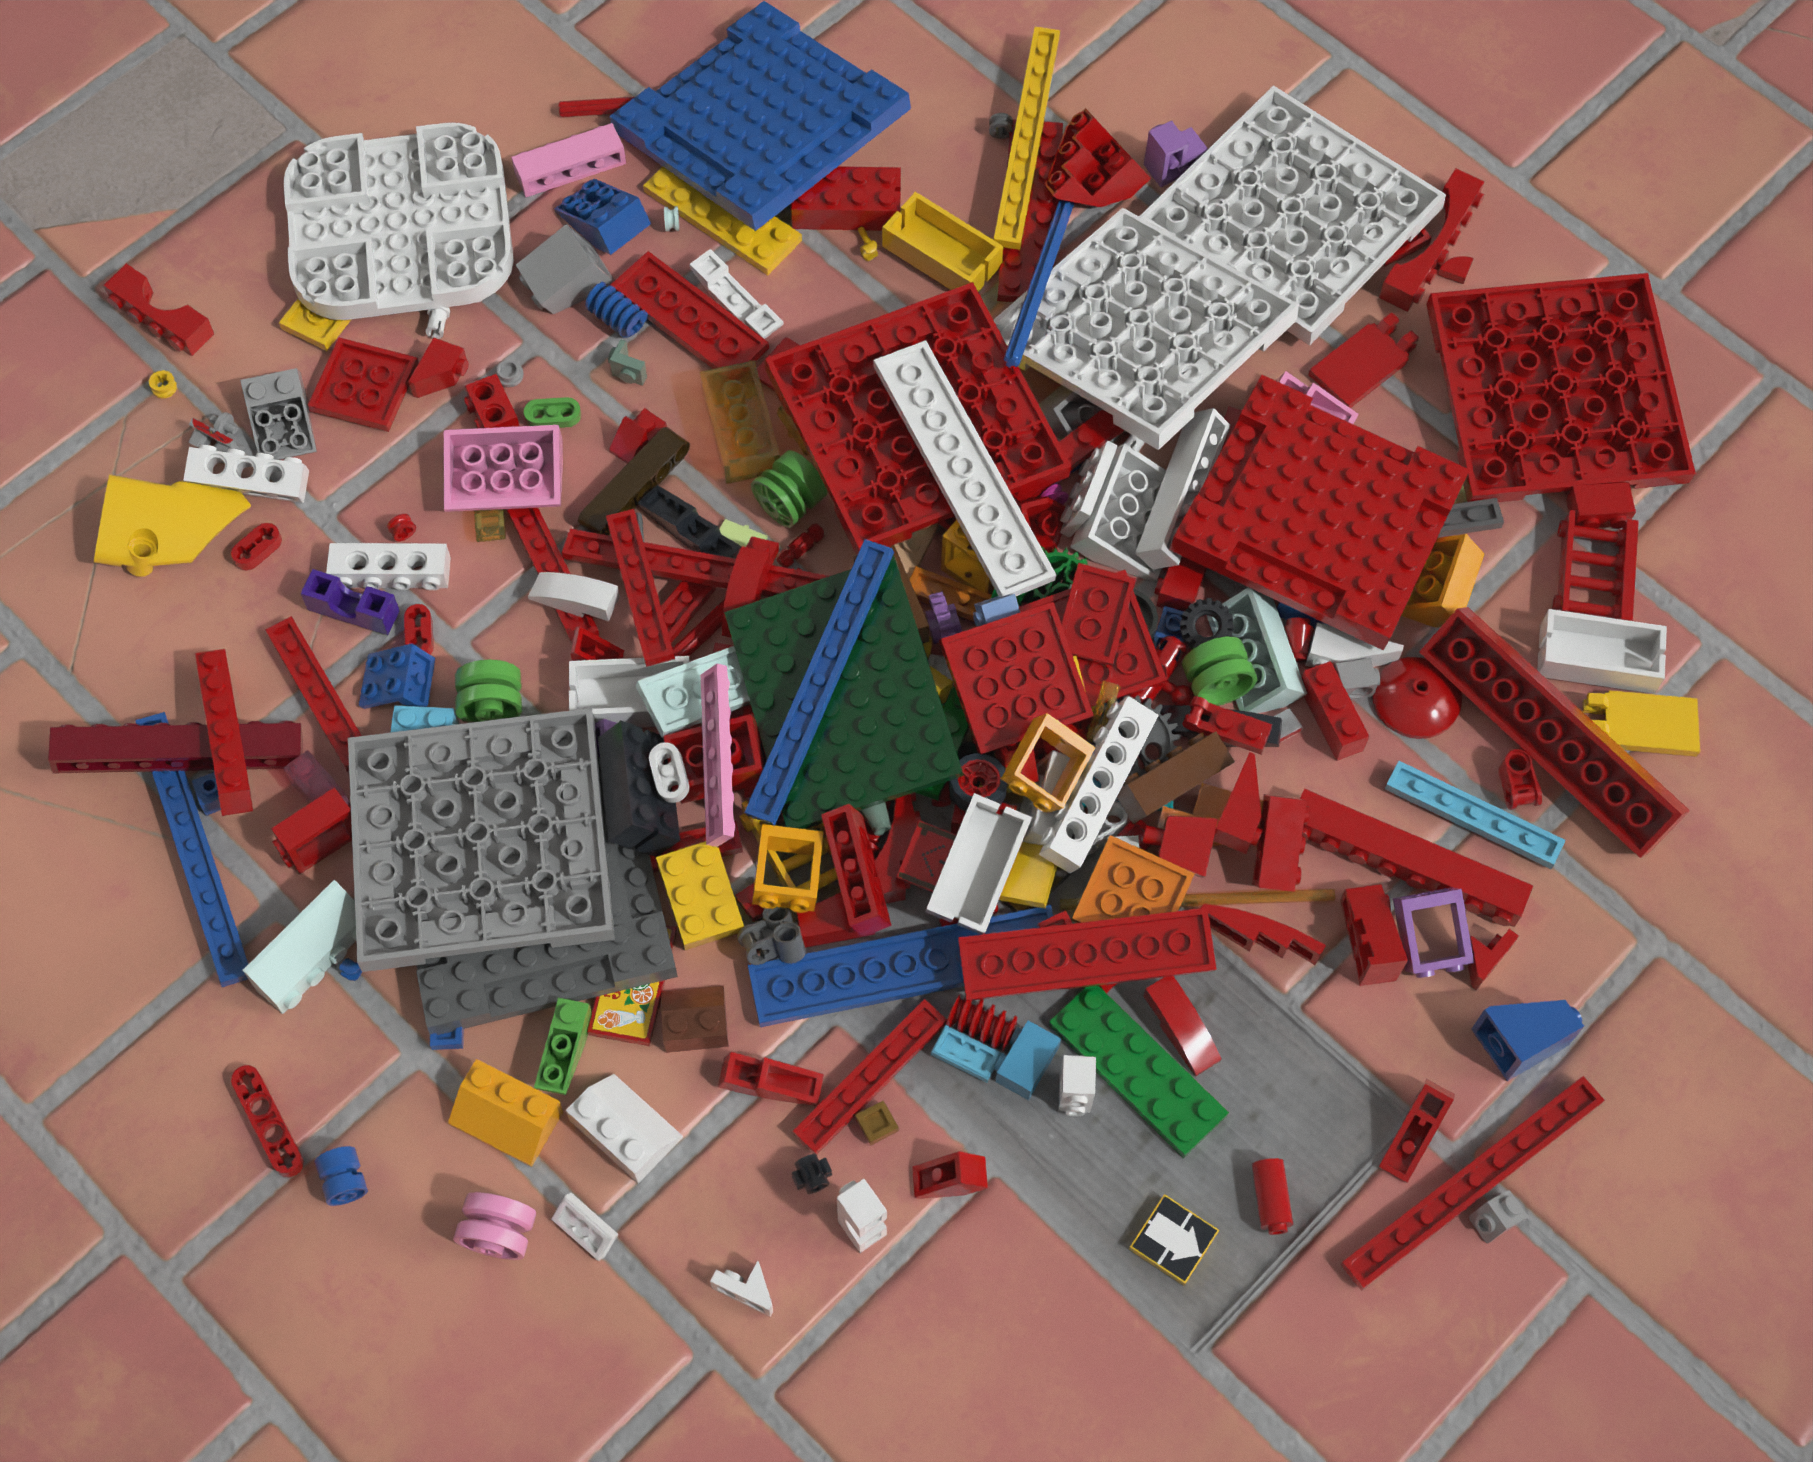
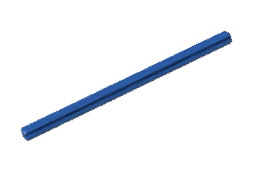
M1060 199L1058 201L1004 356L1007 367H1017L1021 362L1074 202Z

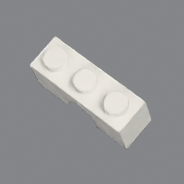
M865 1179L858 1183L854 1180L843 1186L839 1190L840 1195L837 1197L838 1222L859 1253H861L887 1235V1227L883 1222L887 1219V1210Z

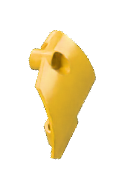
M109 474L94 563L117 567L126 565L127 570L132 575L144 577L152 573L154 566L192 563L214 537L236 517L249 509L251 504L239 491L183 481L175 482L170 486Z

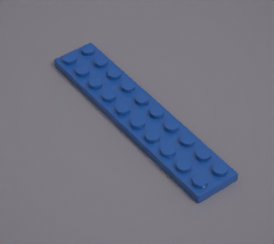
M1051 905L1046 906V909L1038 907L993 916L990 919L985 934L1038 928V923L1053 916ZM953 924L807 953L802 960L792 964L776 959L760 965H748L759 1026L765 1027L964 987L958 937L980 934Z

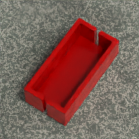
M838 166L792 202V228L808 230H858L860 227H864L865 231H882V227L897 211L900 212L901 167Z

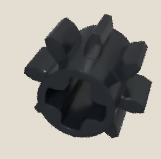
M810 1154L795 1162L797 1170L792 1172V1178L797 1190L805 1187L807 1194H813L823 1190L830 1184L827 1178L832 1176V1169L826 1157L819 1160L817 1154Z

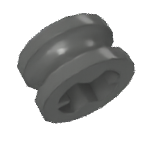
M997 113L990 117L989 134L992 137L1005 139L1009 137L1010 132L1013 133V119L1010 115Z

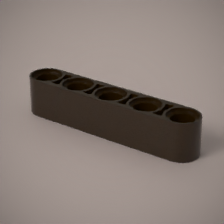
M662 428L583 509L578 517L577 524L587 532L610 536L611 533L606 516L631 509L635 510L639 506L638 502L656 485H659L685 458L690 449V443L670 428Z

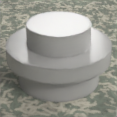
M513 360L501 362L495 371L504 387H514L524 377L522 367Z

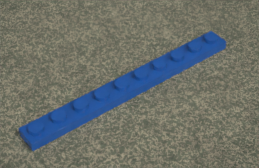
M866 539L864 540L744 813L747 816L775 826L893 557L894 551L892 548Z
M165 712L135 720V722L140 726H152L157 723H168ZM152 771L221 987L247 980L248 978L243 969L248 965V961L185 771Z

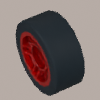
M974 753L961 758L960 763L964 776L950 780L949 792L952 801L961 810L966 812L975 793L997 802L1001 806L1007 792V783L1001 780L1005 767L998 759L988 754L980 755V753ZM978 781L982 782V787H976L974 785L977 784Z

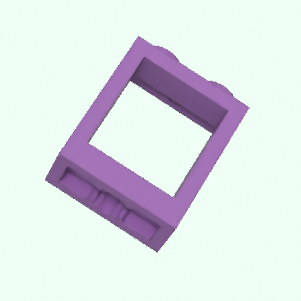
M1451 887L1393 898L1398 933L1408 959L1404 966L1406 972L1416 974L1417 978L1435 975L1434 970L1445 968L1446 972H1456L1464 970L1465 964L1474 963L1462 889ZM1450 904L1459 955L1420 962L1411 911Z

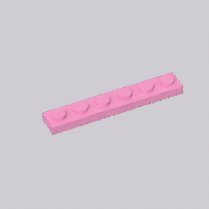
M715 664L700 675L706 845L715 847L733 838L735 831V822L733 820L734 793L732 791L733 765L731 763L730 749L732 737L729 724L731 710L728 698L730 682L727 666L722 664Z

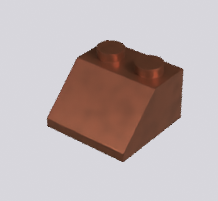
M724 985L661 992L662 1031L666 1053L729 1047Z

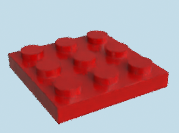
M339 337L308 403L309 411L389 432L408 390L409 379L419 364L418 358Z

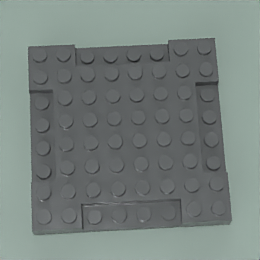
M598 757L599 783L615 940L552 948L551 943L425 959L426 964L417 965L416 972L426 1026L430 1034L437 1033V1035L456 1031V1028L459 1027L465 1029L556 1007L558 998L581 1001L678 977L649 854L635 850V846L627 848L609 842L600 757Z

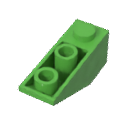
M558 998L534 1085L535 1089L566 1095L588 1036L587 1031L592 1015L588 1003Z

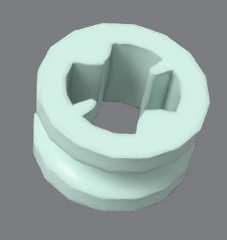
M674 206L672 210L664 207L666 232H669L671 228L679 231L678 206Z

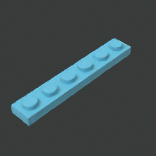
M1398 761L1385 787V790L1549 869L1553 868L1566 841L1401 761Z

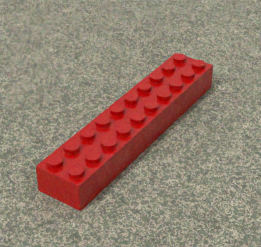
M1469 607L1457 608L1419 651L1639 858L1649 854L1690 812L1681 801Z

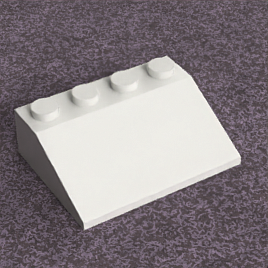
M1125 443L1117 447L1091 516L1076 531L1070 547L1094 562L1120 571L1125 569L1128 574L1152 582L1157 581L1161 568L1152 569L1135 552L1166 470Z

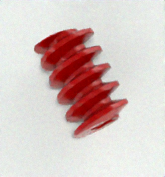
M960 994L950 1011L946 1025L952 1027L958 1022L957 1029L961 1033L969 1027V1037L975 1038L981 1032V1043L985 1044L992 1038V1048L997 1049L1003 1044L1004 1051L1015 1031L1018 1016L1015 1015L1012 1019L1006 1021V1010H1003L996 1016L994 1015V1004L987 1010H984L983 999L973 1005L971 1000L961 999Z

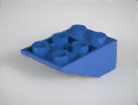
M595 178L584 183L580 190L564 198L562 203L554 208L560 217L596 249L612 255L651 225L639 197Z

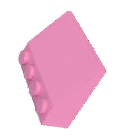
M559 425L444 430L445 512L561 506L563 440Z

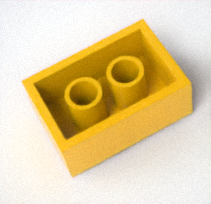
M705 841L656 857L657 866L684 950L739 933L744 924L718 847L706 845Z

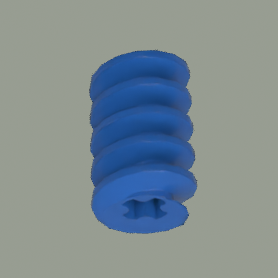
M603 281L598 283L586 298V309L594 313L598 319H602V322L606 325H610V328L618 332L623 338L636 334L647 320L648 313L645 310L640 311V307L637 304H632L629 298H624V294L620 291L616 292V288L612 285L606 287V283Z

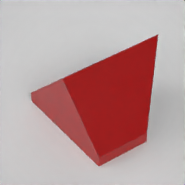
M1047 496L1019 503V508L1040 546L1044 547L1048 553L1052 552L1054 546L1057 549L1062 536L1060 531L1064 523L1060 519L1066 507Z

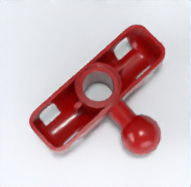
M1174 636L1164 637L1156 647V652L1167 681L1133 693L1129 697L1134 699L1137 695L1140 696L1141 704H1143L1146 698L1152 699L1153 702L1158 693L1163 690L1171 696L1174 705H1190L1194 697L1192 689L1186 685L1176 686L1168 681L1186 654L1185 644ZM1164 641H1168L1165 647L1162 650H1160L1159 647L1161 646V644ZM1181 650L1183 655L1177 662L1174 658Z

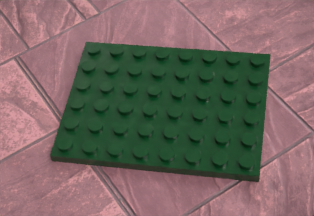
M894 554L782 808L786 827L807 829L823 823L821 814L850 804L857 811L964 776ZM851 569L724 612L767 760Z

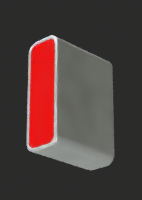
M1290 708L1275 715V717H1280L1283 720L1280 743L1302 731V725Z

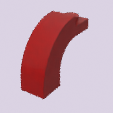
M751 536L746 547H741L726 591L722 615V636L732 638L724 612L761 600L767 574L779 552L778 542Z

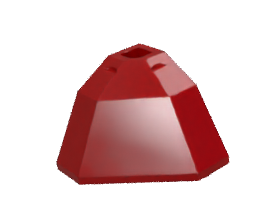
M1085 108L1074 115L1071 122L1066 126L1045 186L1056 199L1104 207L1131 198L1151 178Z

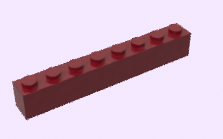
M286 720L279 723L264 724L260 721H251L247 724H239L247 770L303 768V732L301 723ZM189 722L185 725L157 723L152 726H140L134 723H127L123 726L94 724L91 727H76L65 724L60 727H50L48 762L53 774L214 770L207 725H202L201 723Z

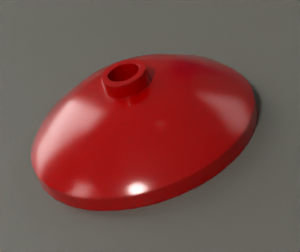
M1401 658L1388 664L1380 672V685H1377L1372 697L1373 704L1379 718L1391 730L1409 738L1426 739L1444 733L1454 724L1461 710V691L1426 658ZM1417 686L1424 687L1426 691L1418 690Z

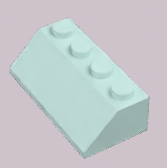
M1248 587L1222 603L1224 607H1228L1229 613L1233 616L1234 629L1231 637H1237L1242 640L1247 652V660L1252 663L1258 680L1247 694L1236 700L1239 710L1254 713L1267 712L1284 708L1306 695L1307 691L1274 599ZM1207 615L1212 633L1215 635L1219 627L1218 622L1214 617Z
M333 880L243 969L255 990L282 1014L288 1009L294 1008L301 1001L302 994L310 986L317 985L323 979L325 971L333 963H339L347 954V949L356 941L355 901L339 883Z

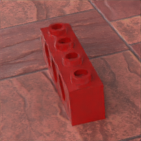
M850 804L821 814L850 927L864 937L892 926L863 815Z

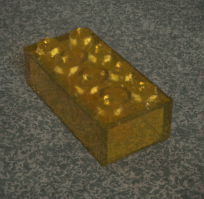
M755 360L699 372L701 390L726 484L757 478L766 469L772 470V464L780 458V452Z

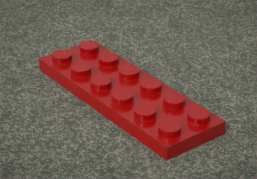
M649 251L610 284V286L612 285L616 288V292L620 291L624 294V298H629L632 304H637L640 307V311L645 310L648 313V320L730 383H733L769 349V342Z

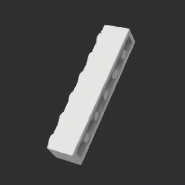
M1214 408L1194 412V417L1182 428L1135 552L1152 569L1177 566L1180 563L1182 556L1169 550L1173 537L1214 466L1230 428V424Z

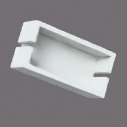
M1548 609L1540 624L1539 648L1541 649L1538 653L1537 670L1545 678L1655 694L1665 679L1666 655H1663L1666 650L1667 626Z
M675 656V660L646 667L644 658L569 661V686L571 690L569 691V711L592 708L595 723L602 719H607L616 723L622 720L638 727H656L636 688L637 681L690 662L689 656Z
M974 793L925 912L948 922H952L955 917L959 919L958 926L982 935L986 932L1032 817L1009 807H1005L1001 816L996 813L1000 806L999 803Z

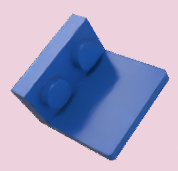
M414 644L368 654L359 706L367 709L398 701L405 706L428 707L436 658Z

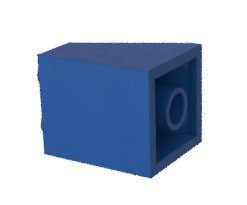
M1566 1000L1489 1006L1484 1009L1471 1030L1504 1078L1509 1081L1569 1046L1583 1029L1584 1025L1582 1017L1576 1008L1571 1007Z

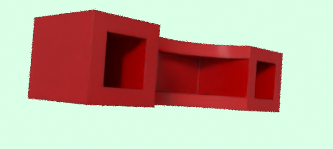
M127 263L103 285L108 295L107 301L115 309L126 311L137 324L142 322L156 337H164L179 352L183 350L190 356H193L214 335L209 319L188 304L174 310H162L150 305L154 292L147 277Z

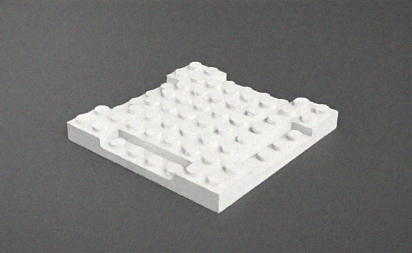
M1273 85L1139 217L1298 303L1297 321L1287 331L1310 346L1344 311L1345 303L1406 240L1411 241L1443 208L1446 194Z
M1122 208L1052 268L1018 367L1026 371L1031 366L1112 414L1115 425L1159 450L1194 417V409L1258 349L1264 352L1297 321L1299 304ZM1027 291L994 319L1007 346Z

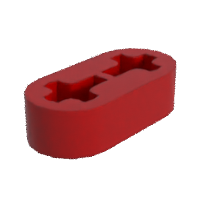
M262 523L240 540L231 551L232 559L237 568L244 571L252 570L276 551L282 543L279 529L272 523ZM264 535L272 536L273 538L271 540H268L266 538L263 539L262 537ZM241 554H250L251 557L248 559L245 557L241 558Z
M423 604L411 605L404 614L405 644H414L416 646L418 643L417 637L421 636L424 643L421 649L431 655L434 649L433 620L430 610ZM419 614L423 617L420 620L421 627H417L414 621L416 615Z

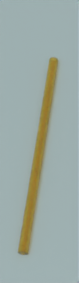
M1308 889L1295 890V892L1281 890L1186 894L1180 907L1202 906L1204 903L1211 905L1335 901V890ZM1081 898L1059 899L1060 911H1075Z

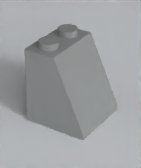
M567 224L516 264L522 274L519 276V279L527 289H531L534 293L531 296L534 303L541 310L546 308L552 314H556L586 300L590 291L598 283L603 281L606 283V287H608L615 281L592 244Z

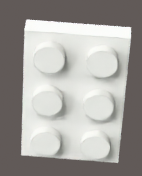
M1107 441L1100 449L1095 448L1090 459H1086L1083 462L1078 473L1082 476L1079 483L1076 482L1069 496L1073 499L1072 503L1065 508L1060 521L1064 522L1060 531L1061 534L1070 538L1091 516L1118 445Z

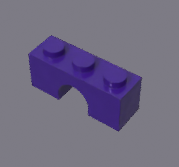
M312 569L300 593L309 611L385 635H389L400 612L394 594L366 586L363 594H360L344 586L340 577Z

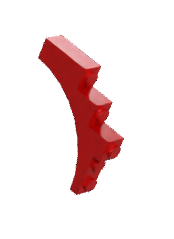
M915 792L895 799L894 820L887 841L875 860L886 904L905 900L906 889H910L909 883L896 877L918 821H921L920 812L914 811L912 802L916 801ZM841 892L820 903H816L814 912H797V922L805 948L863 937L849 925ZM875 932L864 937L875 935Z

